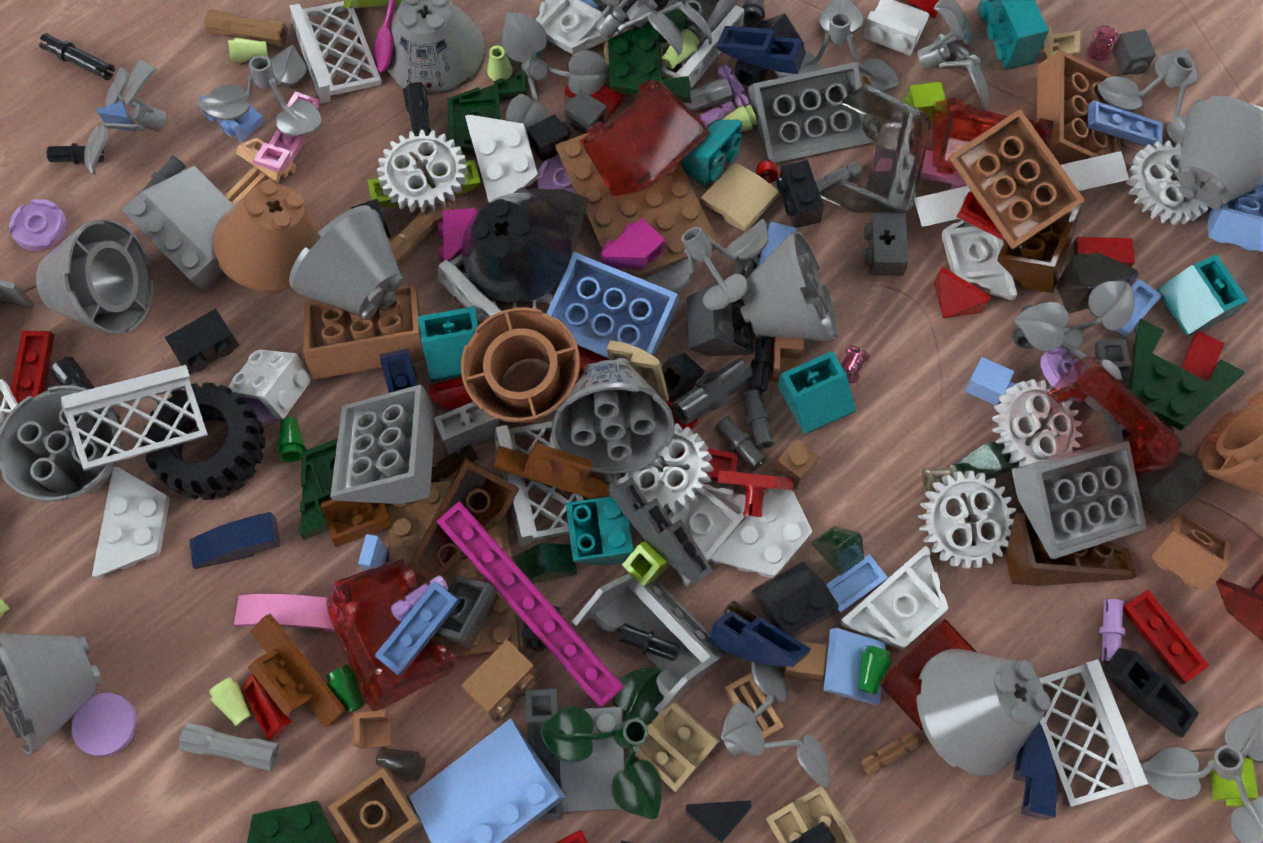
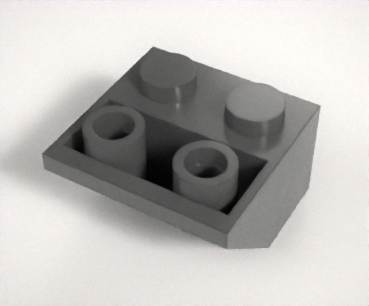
M713 286L687 297L689 349L707 356L749 355L753 353L751 322L746 323L742 316L741 306L745 304L741 298L733 303H729V305L722 309L709 310L703 304V297Z

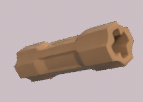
M213 9L208 10L205 17L207 33L266 41V44L283 46L287 38L288 28H286L284 22L268 19L256 20Z
M448 198L445 199V208L438 203L436 204V211L433 212L430 206H427L424 213L420 211L399 233L394 234L389 239L398 266L438 226V221H443L442 210H455Z

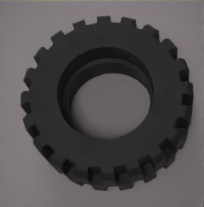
M210 382L202 383V387H199L197 383H193L191 386L203 422L219 420L227 423L228 434L223 447L215 456L200 463L184 462L182 456L184 443L147 453L145 460L154 471V474L177 493H183L191 499H198L200 496L204 500H213L215 494L225 497L231 494L230 489L235 487L239 490L245 485L243 480L247 476L250 478L254 476L257 472L254 466L256 463L261 464L264 456L260 449L265 448L266 439L262 436L264 428L258 420V416L237 392L233 393L230 388L224 385L217 387L214 383ZM185 390L172 391V396L167 401L183 409L188 400ZM189 404V406H188V408L186 409V411L192 413V410H191V407H190V404ZM163 405L156 419L173 426L180 413ZM152 410L150 416H153L155 411ZM183 415L176 429L189 434L197 425L194 420ZM153 423L145 437L157 443L164 441L169 431ZM173 433V434L171 435L170 439L175 438V437H179V436Z

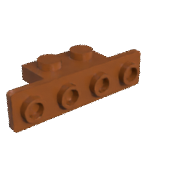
M536 442L530 455L503 446H498L496 450L494 467L506 473L529 478L534 482L551 485L562 491L585 496L588 499L609 497V489L607 487L609 484L605 482V479L589 474L592 468V460Z
M271 614L265 615L251 630V633L267 654L254 660L248 668L285 716L290 715L307 704L323 726L328 727L345 711V707Z

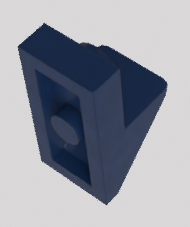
M409 348L380 354V361L389 393L419 385Z

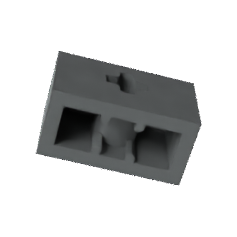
M872 213L870 222L865 223L864 239L869 240V248H866L865 264L870 265V275L903 276L908 265L906 213Z

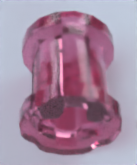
M1106 25L1096 29L1093 36L1094 40L1089 43L1087 48L1088 56L1097 61L1107 59L1111 52V47L1118 40L1117 31Z
M849 345L845 350L846 356L841 366L847 375L848 382L857 383L860 378L859 372L863 364L869 361L870 356L860 347Z

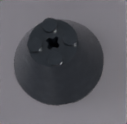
M512 193L497 197L476 212L465 230L462 241L464 268L473 284L492 299L505 303L536 300L553 290L562 280L573 253L571 230L562 213L552 203L542 197L528 193Z

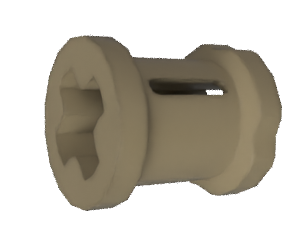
M954 464L942 469L930 470L929 467L923 468L922 481L925 492L935 490L933 487L934 482L944 484L943 476L950 475L953 478V473L957 472Z

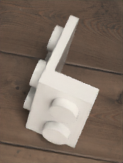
M880 0L875 12L870 11L863 38L911 56L928 21L929 14L895 0Z
M257 350L249 356L247 363L233 377L228 388L233 393L237 392L241 397L260 399L274 418L284 419L312 378L309 369L297 353Z

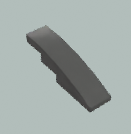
M633 478L628 479L609 491L626 518L646 542L686 578L697 584L713 571L682 519L672 523L657 498L650 502L646 501Z

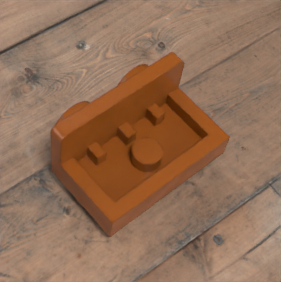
M331 499L320 505L327 520L331 539L335 547L365 537L366 534L370 535L393 526L386 503L333 501Z

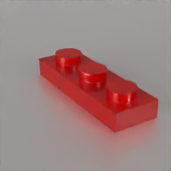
M22 330L10 387L18 404L28 396L33 398L44 392L55 337L51 331Z
M1146 590L1123 606L1124 614L1181 685L1187 683L1210 666L1149 590Z

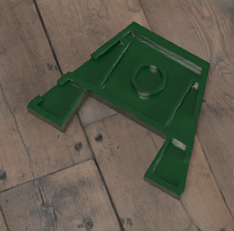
M680 9L664 14L679 28L680 32L687 29V15ZM650 21L646 22L641 28L635 27L608 39L609 77L612 91L640 96L649 94L659 96V99L669 100V98L680 99L683 103H691L689 76L662 80L660 39L662 35L652 26Z
M519 71L515 73V77L507 80L503 78L495 80L494 85L480 89L477 87L447 99L449 139L454 140L455 147L460 146L461 151L464 153L475 154L465 116L474 115L501 120L500 99L515 98L520 94L527 96L525 71Z
M1140 318L1134 329L1136 336L1132 349L1134 356L1133 366L1130 369L1127 403L1181 431L1241 378L1245 371L1220 359L1215 364L1208 381L1189 373L1153 354L1164 330Z
M338 438L302 452V501L300 502V512L302 515L299 532L303 540L329 530L320 505L331 500L330 495Z
M318 801L253 814L247 843L338 842Z

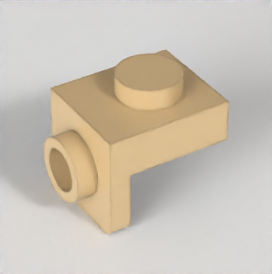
M1047 26L1049 32L1041 48V52L1046 53L1047 59L1059 50L1078 59L1081 58L1082 34L1080 30L1053 34L1051 26Z

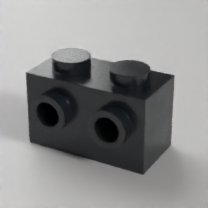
M808 160L782 165L780 176L776 178L779 193L783 195L787 216L791 218L793 227L799 228L820 223L824 204Z
M216 308L165 337L182 366L186 365L189 375L205 369L209 363L229 355L235 348L239 347L238 342Z

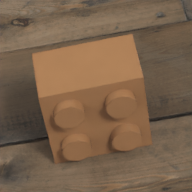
M506 640L461 686L467 695L495 722L499 717L503 720L515 708L513 703L521 695L525 697V690H532L537 686L535 680L538 678V674L534 665L511 642Z
M384 767L328 806L350 843H400L423 826L391 772Z

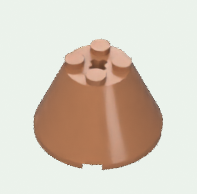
M265 180L246 194L220 218L214 229L212 247L219 261L218 265L232 280L251 290L265 293H280L283 289L291 288L289 276L296 259L305 246L311 249L321 238L318 232L322 228L303 202V197L299 193H296L287 186Z

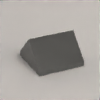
M456 576L448 592L461 602L435 634L470 651L499 596L495 587L490 583Z

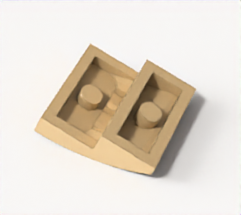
M734 162L700 199L703 206L722 214L726 223L746 232L780 196V193L759 175Z
M610 340L606 349L609 360L627 359L630 365L665 403H668L669 396L660 361L638 347Z
M674 702L660 712L651 724L647 725V738L642 744L638 745L639 751L635 753V756L640 760H647L653 764L659 777L671 789L677 792L720 741L677 702Z
M821 785L765 818L779 843H790L823 821L829 827L837 843H857L829 793Z

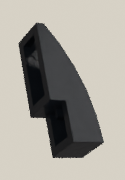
M1118 648L1103 670L1105 676L1132 702L1178 737H1184L1199 714L1163 673L1155 672L1136 651Z

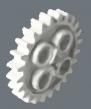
M421 130L419 136L415 137L414 133L410 131L409 139H405L400 135L399 144L391 141L392 150H383L385 158H379L380 167L377 168L380 187H382L384 195L389 196L392 204L398 201L400 209H403L408 204L412 213L416 207H420L421 213H424L427 206H430L431 210L435 212L436 204L438 203L442 207H446L445 199L448 198L451 201H455L453 192L462 193L460 184H466L465 175L468 174L465 156L462 155L460 146L455 147L453 139L446 141L445 134L436 138L434 130L431 131L429 136H425L424 130ZM411 154L415 155L421 169H417L416 161L412 158ZM423 172L428 174L429 181L435 188L429 186ZM445 173L443 176H437L438 174ZM422 186L419 189H413L414 187Z
M1157 141L1153 146L1148 144L1143 150L1141 149L1129 163L1131 168L1127 173L1130 178L1126 181V184L1134 186L1129 191V194L1138 196L1134 203H1143L1142 212L1152 211V219L1159 215L1161 223H1165L1170 218L1172 225L1179 221L1185 225L1189 220L1193 222L1199 216H1202L1208 210V206L1194 197L1187 198L1180 193L1179 187L1181 185L1177 178L1181 144L1177 143L1172 148L1170 141H1167L1163 146Z
M1031 379L1027 382L1022 381L1006 389V394L999 396L1001 403L994 406V409L1000 414L992 417V420L999 423V427L992 429V431L1000 433L1001 436L995 442L996 444L1004 443L1005 448L1001 452L1002 455L1010 453L1011 458L1009 462L1012 464L1019 461V467L1073 452V450L1081 446L1075 439L1082 437V433L1076 431V427L1082 425V422L1075 421L1073 418L1079 413L1078 410L1071 411L1069 407L1073 401H1064V396L1060 393H1055V389L1051 385L1046 387L1045 380L1036 383L1035 379Z
M676 423L672 442L669 447L665 446L658 453V459L640 469L620 473L623 477L618 482L623 483L633 478L647 502L657 498L666 514L668 509H671L675 515H678V506L682 505L686 510H689L687 501L691 499L698 503L699 500L695 494L697 492L706 493L702 483L711 482V478L706 473L713 471V467L709 463L712 456L707 451L708 446L705 442H701L702 439L698 433L693 434L689 427L683 430ZM685 451L682 457L675 459L678 453ZM683 478V482L674 487L675 482ZM655 480L654 484L651 487L646 488V485L650 481Z
M959 471L953 473V478L950 475L943 476L944 484L940 482L933 483L936 492L928 491L925 493L930 502L920 504L927 512L926 514L918 515V518L926 520V525L921 526L919 530L928 531L929 533L923 541L933 542L934 545L930 552L937 553L942 551L939 560L947 561L950 558V566H958L961 562L962 568H970L971 563L974 568H981L982 560L986 564H992V555L995 557L1003 556L999 547H1008L1009 542L1005 538L1010 536L1011 530H1009V525H1013L1014 519H1009V514L1014 513L1016 508H1007L1006 504L1012 500V497H1002L1001 494L1004 492L1005 487L994 488L996 479L991 478L985 481V473H978L974 476L973 471H966L963 476L962 472ZM977 494L983 500V505L980 509L974 503ZM949 500L955 506L952 515H949L946 511V504ZM970 516L971 521L965 523L964 518ZM983 524H986L989 528V535L986 539L981 534ZM955 530H958L961 534V541L958 545L952 539ZM972 539L975 541L974 546L971 545Z

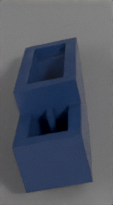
M725 26L716 46L719 51L746 63L798 74L806 54L802 39L776 37L774 29Z
M271 512L230 522L189 540L193 569L253 557L254 552L280 547L277 519Z
M729 611L714 622L708 640L709 643L737 657L772 666L794 667L811 651V648L761 617L756 618L750 623L732 611Z
M1039 722L1016 754L1013 779L1025 782L1021 814L1049 820L1056 817V775L1051 750L1045 732Z

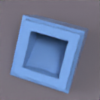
M123 101L96 109L104 123L134 124L133 118ZM120 129L126 131H136V129Z

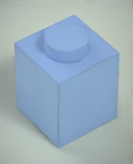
M981 357L965 392L996 406L1000 402L999 396L1006 394V389L1014 386L1015 383L1010 381L1014 371Z

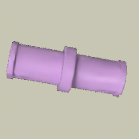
M1118 599L1103 600V626L1099 627V633L1102 634L1101 662L1109 663L1117 649L1122 648V636H1125V628H1122L1124 601Z

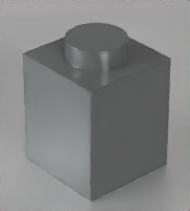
M1145 29L1120 34L1112 49L1122 75H1137L1147 71L1156 56Z
M581 90L574 98L571 97L565 105L566 124L582 134L602 128L607 122V106Z

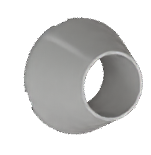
M109 219L93 220L79 227L41 260L36 273L38 293L50 310L106 334L129 332L142 323L151 306L154 284L153 279L149 280L146 263H150L139 239L126 226Z

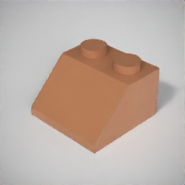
M1177 510L1154 546L1151 558L1154 559L1161 569L1168 572L1172 571L1179 575L1182 581L1193 589L1199 588L1206 593L1228 567L1231 543Z

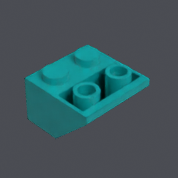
M738 119L714 120L681 156V165L686 175L705 188L712 181L716 182L721 177L726 165L734 163L740 154L739 145L742 139V122Z
M1217 254L1191 265L1156 290L1162 295V300L1187 337L1235 316L1249 301Z
M475 306L418 316L421 342L430 381L462 376L461 358L464 347L468 345L475 333V329L479 326Z
M833 350L781 373L778 389L804 435L856 412L847 375Z
M613 497L566 503L573 562L600 566L624 563L634 551L630 523Z

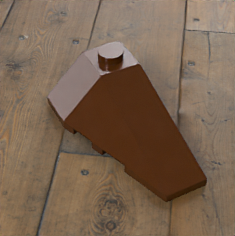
M1083 203L1013 250L1007 242H1004L997 261L1024 288L1053 293Z
M465 457L408 569L430 580L438 575L442 576L464 553L436 521L460 501L483 528L488 531L506 515L520 488Z
M1023 513L1015 515L1005 556L1012 584L1044 586L1126 580L1136 577L1129 550L1109 541L1051 559L1027 515Z

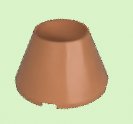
M520 307L507 309L484 320L475 329V333L468 345H465L461 358L462 380L470 398L488 415L507 422H530L541 419L557 410L576 385L580 372L579 350L570 330L558 318L555 319L543 313L542 310ZM539 359L550 365L545 379L531 390L513 392L502 387L503 378L508 369L521 360Z
M1263 391L1246 399L1249 403L1236 414L1232 411L1228 412L1211 429L1200 446L1197 460L1201 463L1200 468L1206 474L1263 497Z

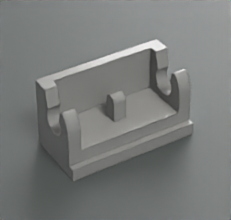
M474 402L434 418L449 455L455 452L457 454L460 453V449L467 445L475 447L494 439L496 427L501 426L498 419L482 411Z

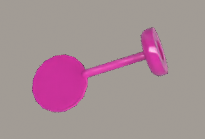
M389 0L385 22L381 26L375 42L374 62L379 72L386 71L392 57L394 39L391 21L396 0Z

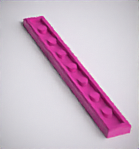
M460 501L436 521L600 708L624 688L622 683Z

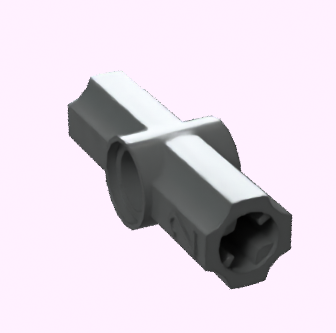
M736 359L718 372L701 376L695 382L696 387L673 402L672 411L675 417L682 424L688 425L708 410H716L725 406L730 401L729 396L751 381L753 373L750 366L743 359Z

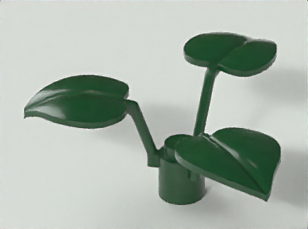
M643 668L630 672L619 679L624 688L612 700L616 707H621L622 711H626L624 718L627 721L617 725L615 730L591 734L594 723L589 713L580 707L568 706L554 713L541 726L540 732L547 748L554 755L568 762H579L589 758L593 752L592 740L614 738L620 747L629 748L630 752L625 761L626 769L618 771L613 777L612 796L616 804L624 811L652 820L657 818L661 806L660 777L656 768L649 761L639 760L632 765V760L635 753L639 751L638 745L642 744L647 738L648 730L645 722L657 717L659 713L655 708L663 700V696L658 689L656 681L660 670L658 668Z

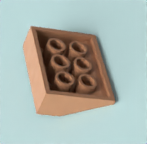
M1059 50L1038 65L1037 133L1060 165L1120 152V138L1088 128V104L1095 100L1110 105L1099 93L1097 85L1113 75L1062 50Z
M1018 109L948 157L1012 250L1085 202L1083 196L1021 109Z
M416 285L400 286L395 292L397 295L395 302L387 308L384 306L380 307L368 320L320 301L305 303L303 354L312 380L382 368L380 354L408 348L412 363L425 360L418 322L420 310Z

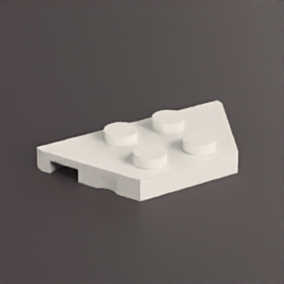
M545 0V2L541 3L540 14L536 21L545 29L547 41L572 55L610 39L604 37L595 26V22L602 16V12L580 0ZM618 29L612 37L617 36L623 32H620Z
M474 115L465 116L489 202L497 197L512 194L521 187L530 186L539 178L523 123Z
M963 220L959 223H953L943 230L941 236L952 273L987 294L1015 300L1017 291L1013 277L997 261L1003 246V240Z
M114 467L111 475L92 577L95 579H103L106 577L105 574L120 568L123 570L135 566L139 561L150 560L160 556L170 498L119 467Z
M771 488L763 499V516H747L715 552L710 562L715 565L720 563L736 567L740 571L748 573L757 572L761 576L775 578L813 532L793 490Z
M702 483L706 493L697 492L695 494L699 502L697 503L690 499L687 501L689 510H686L681 505L678 506V515L671 511L668 517L672 523L682 519L709 562L715 552L747 517L743 515L746 495L733 493L734 490L726 488L716 489L711 485ZM679 572L684 585L688 587L692 581Z
M927 546L923 547L841 619L840 624L868 637L885 642L890 646L904 650L949 609L945 595L940 590L938 574L934 572L929 557L931 554Z

